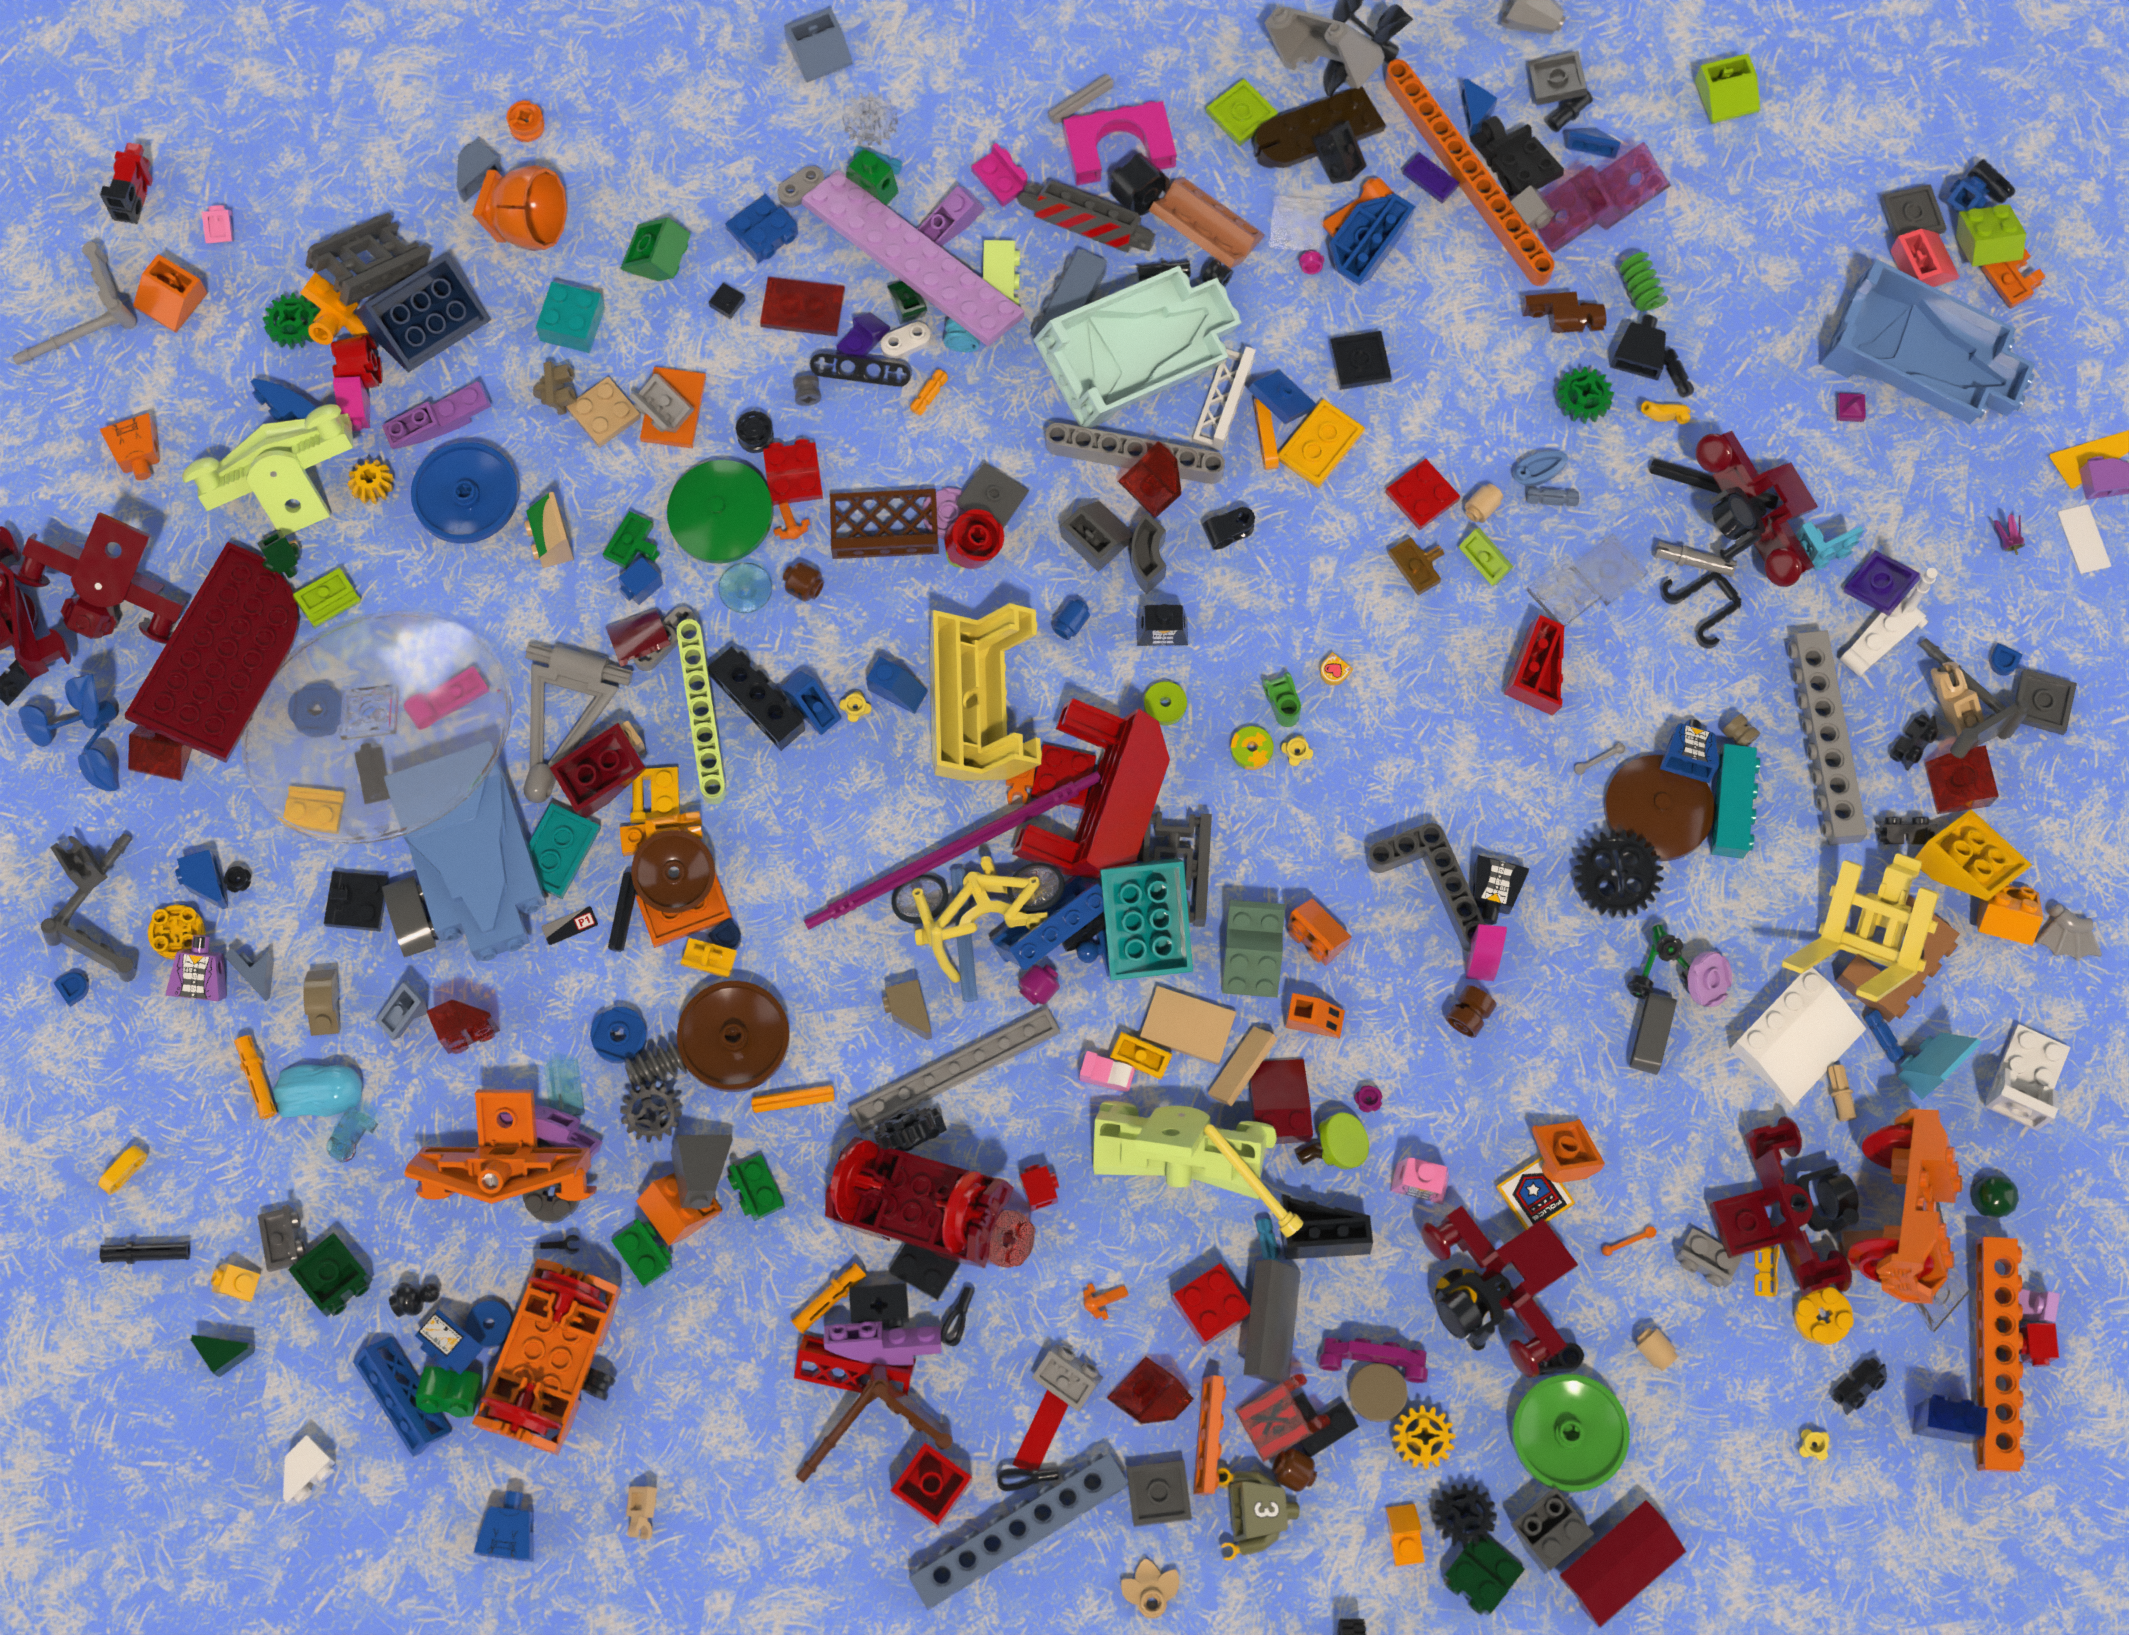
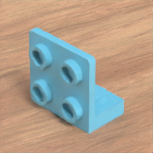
M1812 521L1801 526L1796 537L1815 566V570L1818 571L1829 565V561L1835 558L1842 560L1853 552L1852 548L1859 543V538L1864 530L1860 526L1824 543L1822 532L1815 528Z

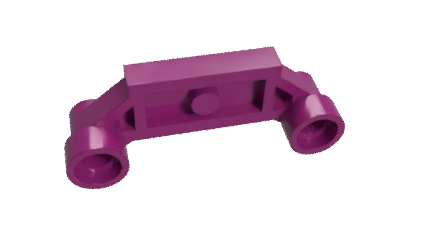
M1325 1338L1323 1354L1319 1356L1318 1367L1326 1371H1340L1342 1359L1405 1367L1404 1379L1413 1383H1426L1428 1378V1369L1426 1368L1427 1352L1423 1350L1408 1351L1407 1348H1400V1344L1394 1342H1384L1383 1345L1371 1344V1340L1365 1338H1355L1354 1341L1349 1340V1342H1341L1340 1339Z

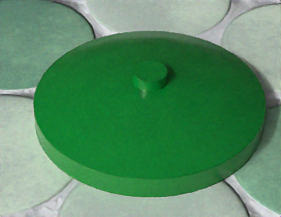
M714 460L694 467L677 482L668 501L667 521L674 539L687 554L707 563H730L749 555L764 541L773 521V501L765 482L753 469L736 461Z

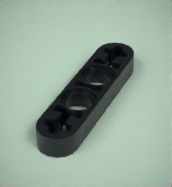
M819 351L814 354L810 361L811 371L820 377L901 387L906 385L912 376L910 365L899 360ZM821 357L824 358L825 363L830 364L834 363V358L838 359L836 372L832 371L834 366H826L824 370H821L820 365L816 364V362ZM845 360L852 361L855 365V371L851 374L843 372L841 363ZM877 364L881 369L880 376L871 377L867 373V366ZM886 365L890 366L888 371L896 372L898 368H902V372L906 373L907 376H903L902 380H898L896 374H889L888 379H885Z

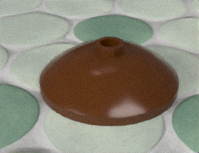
M668 830L659 832L642 843L634 856L631 875L637 894L647 905L665 913H681L698 906L708 896L714 883L715 865L709 849L700 839L684 831ZM671 867H677L679 869V875L677 877H671L669 875V869Z

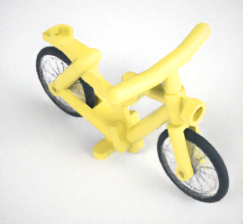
M984 856L981 858V866L985 875L979 872H969L963 879L964 887L936 922H934V918L947 905L948 889L942 880L932 875L922 874L897 887L892 896V909L895 915L904 922L912 924L923 923V929L915 930L916 945L929 944L940 968L953 983H958L961 976L950 963L943 947V941L976 932L977 924L974 923L975 920L981 915L990 912L1004 915L1006 925L1010 928L1026 926L1029 930L1034 929L1046 920L1049 915L1047 912L1026 914V912H1039L1050 908L1061 898L1064 892V877L1056 867L1047 863H1032L1020 868L1012 877L998 876L992 858ZM986 892L1007 893L1012 904L1002 901H990ZM972 894L977 905L961 917L958 926L944 929Z

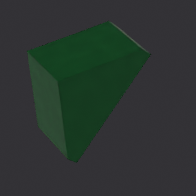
M903 281L887 286L900 325L925 317L927 306L920 294Z
M198 1335L191 1336V1342L211 1372L218 1377L234 1368L255 1351L254 1346L245 1342Z

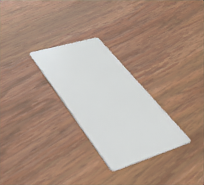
M2089 505L2058 511L2080 573L2111 567Z

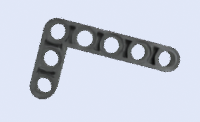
M1427 823L1373 844L1369 850L1366 862L1369 869L1375 873H1383L1423 858L1462 947L1470 952L1471 940L1468 937V933L1475 932L1479 924H1486L1442 827L1436 823ZM1431 834L1435 836L1437 842H1427L1424 839V835ZM1408 844L1412 851L1403 852L1398 845ZM1382 853L1386 856L1387 860L1385 862H1378L1373 855ZM1439 858L1444 859L1448 866L1439 867L1436 865L1435 860ZM1446 884H1456L1459 891L1450 892L1446 888ZM1457 908H1466L1470 915L1468 917L1460 916L1457 913Z

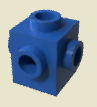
M1968 176L1963 180L1958 179L1950 189L1952 194L1947 202L1952 204L1951 207L1958 213L1974 208L1981 209L1988 201L1985 197L1989 190L1985 188L1986 184L1984 181L1976 176H1973V178ZM1968 191L1974 194L1975 198H1970Z

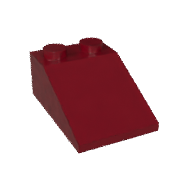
M619 723L549 767L575 812L584 818L589 817L609 804L647 769Z
M1304 1059L1262 1061L1249 1080L1252 1121L1273 1126L1277 1137L1275 1144L1310 1142L1313 1136Z

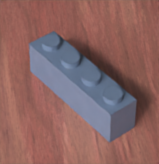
M1078 249L1074 257L1070 256L1065 267L1067 272L1064 278L1059 277L1054 288L1056 293L1053 299L1049 298L1046 301L1043 309L1045 314L1042 320L1038 319L1033 327L1032 334H1034V338L1050 320L1091 303L1106 274L1107 260L1081 249Z

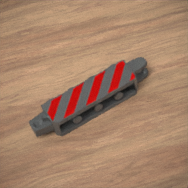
M1052 180L1047 182L1045 186L1032 182L1028 183L1024 188L1025 191L1020 193L1017 198L1021 206L1035 211L1034 217L1111 246L1117 250L1129 253L1133 247L1150 252L1154 245L1156 234L1140 226L1141 217L1138 213Z

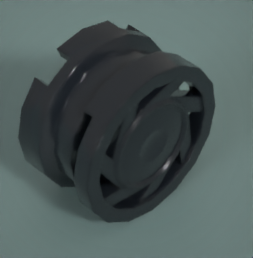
M751 411L743 414L738 419L736 433L738 443L742 449L750 453L763 452V449H767L769 444L773 443V427L767 415L762 412Z

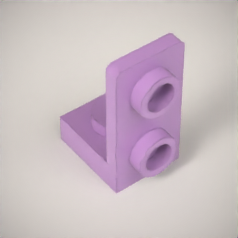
M1998 1289L1995 1291L1997 1302L2001 1304L2005 1302V1294ZM2022 1289L2021 1292H2018L2019 1304L2023 1308L2022 1319L2040 1323L2056 1322L2060 1294L2050 1291L2039 1293Z

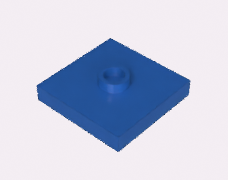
M1281 370L1253 382L1249 387V391L1284 424L1312 412L1317 405Z

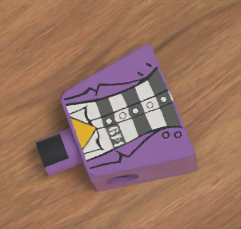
M193 935L192 950L183 949L176 953L166 996L220 1001L226 998L223 953L209 952L210 936Z

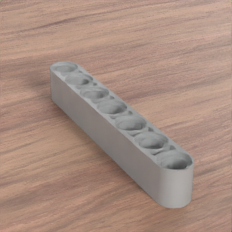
M1053 423L1046 429V448L1054 455L1208 484L1218 483L1224 475V457L1214 451L1064 423ZM1054 436H1060L1063 438V440L1055 442L1051 438ZM1080 441H1086L1089 443V445L1079 446L1077 443ZM1112 446L1115 449L1113 451H1106L1103 447ZM1136 450L1141 454L1139 456H1132L1129 452ZM1158 455L1165 456L1167 459L1164 461H1158L1155 459V457ZM1183 460H1189L1193 464L1190 466L1182 465L1180 462ZM1215 465L1219 469L1211 471L1207 468V466Z

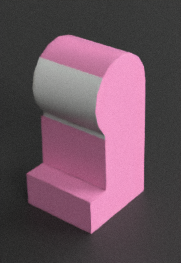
M1086 1052L1079 1081L1118 1091L1128 1092L1130 1090L1136 1070L1134 1067L1097 1056V1053Z

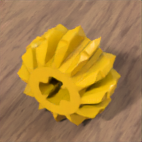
M365 458L363 466L355 463L357 471H349L351 480L347 483L348 487L352 490L353 497L356 499L360 498L364 504L371 499L372 503L376 505L377 498L381 497L386 500L385 492H393L391 485L394 482L393 475L389 473V467L386 464L381 465L377 459L370 464L369 460Z

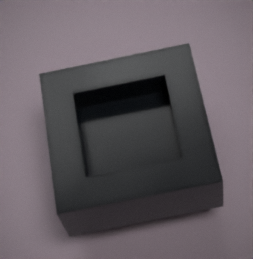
M723 282L709 300V307L731 320L744 303L745 295Z

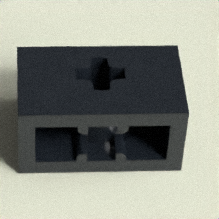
M906 1283L849 1288L851 1324L882 1321V1324H886L887 1328H900L904 1326V1323L909 1322ZM877 1302H882L884 1307H888L883 1308L882 1314H877L876 1309H871L877 1306Z

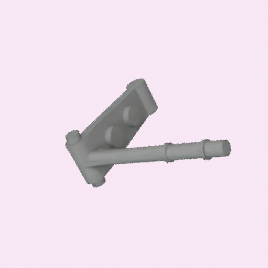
M91 241L85 243L82 247V252L90 260L93 269L90 272L91 276L100 288L98 295L108 311L98 319L59 336L51 337L50 340L29 349L26 348L24 351L13 355L17 365L28 360L31 361L33 358L53 349L57 350L62 345L113 324L120 323L125 329H132L136 326L135 316L121 302L106 266L108 257L96 243Z

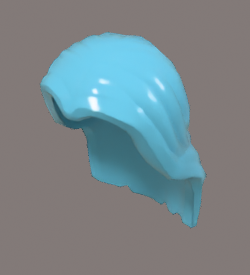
M307 1064L282 1070L279 1074L280 1078L277 1081V1085L273 1088L274 1099L278 1104L277 1108L281 1117H297L302 1115L329 1117L357 1106L362 1097L363 1085L357 1073L350 1067Z

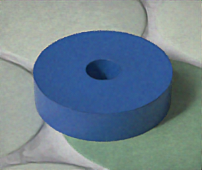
M484 1301L470 1310L466 1318V1331L483 1348H495L506 1342L513 1324V1318L509 1310L501 1303ZM488 1320H494V1326L491 1329H485V1323Z

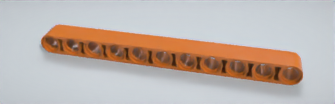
M1401 59L1391 61L1385 76L1386 88L1451 176L1459 182L1460 188L1528 280L1536 286L1546 285L1550 281L1555 266L1551 255L1519 215L1508 197L1409 64ZM1450 151H1456L1459 154H1453ZM1465 170L1472 171L1473 173H1466ZM1479 190H1485L1487 193H1482ZM1493 209H1499L1502 212L1497 213ZM1511 228L1516 230L1517 232H1510L1507 229ZM1522 248H1527L1531 252L1523 251ZM1536 268H1543L1546 271L1541 272L1538 271Z

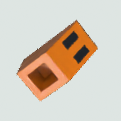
M1292 993L1285 1028L1340 1039L1345 1010L1320 998Z

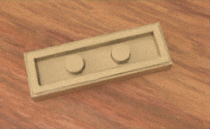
M1253 1026L1209 1090V1096L1232 1107L1277 1041L1275 1035Z

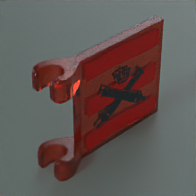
M1303 1373L1292 1376L1282 1384L1235 1411L1263 1462L1330 1425V1420L1326 1414L1319 1415L1307 1423L1291 1392L1307 1384V1379Z

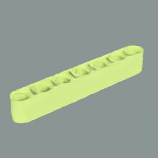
M686 619L680 622L677 627V639L698 778L703 799L709 804L716 805L725 799L726 785L705 647L700 625L695 620ZM688 630L697 632L696 636L692 639L683 637L684 633ZM691 656L701 658L695 665L687 663L688 658ZM696 681H701L705 684L698 691L690 687ZM699 707H706L709 710L705 716L694 714ZM702 733L713 735L712 739L708 742L698 740ZM710 758L717 761L713 768L708 769L702 766L706 759ZM715 784L721 787L717 794L710 795L706 792L710 785Z

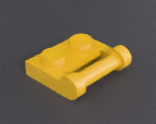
M678 767L648 768L632 782L633 812L630 813V823L645 824V819L680 814ZM643 780H651V812L645 813L643 810Z

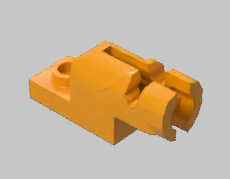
M700 811L645 819V824L619 827L623 856L635 855L643 842L663 831L679 830L690 833L698 839H703Z

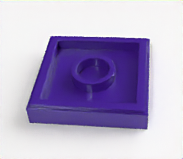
M1875 550L1845 585L1844 593L1890 616L1921 577L1919 572Z

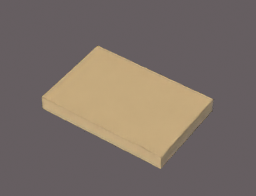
M1157 986L1140 1039L1219 1065L1236 1012Z

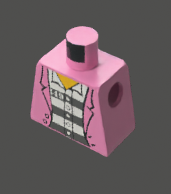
M1407 1157L1396 1165L1391 1191L1443 1205L1449 1180L1448 1167Z

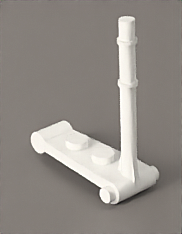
M1929 568L1924 572L1921 581L1916 584V589L1909 600L1905 597L1890 616L1881 612L1853 646L1840 658V661L1858 677H1861L1917 626L1923 629L1929 621L1926 619V615L1917 608V605L1925 593L1929 591L1930 585L1935 582L1937 570Z

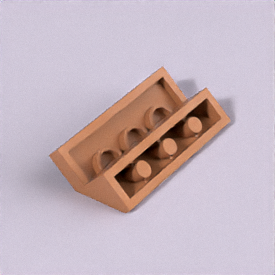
M1184 177L1174 180L1165 197L1154 201L1149 209L1150 212L1230 269L1240 265L1265 235Z

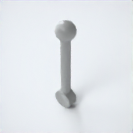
M1619 743L1615 745L1614 749L1585 764H1577L1574 768L1575 773L1583 775L1587 768L1616 753H1623L1625 746Z

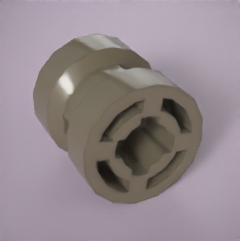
M1742 713L1722 730L1727 738H1734L1735 745L1747 747L1761 734L1755 727L1747 726L1748 719Z

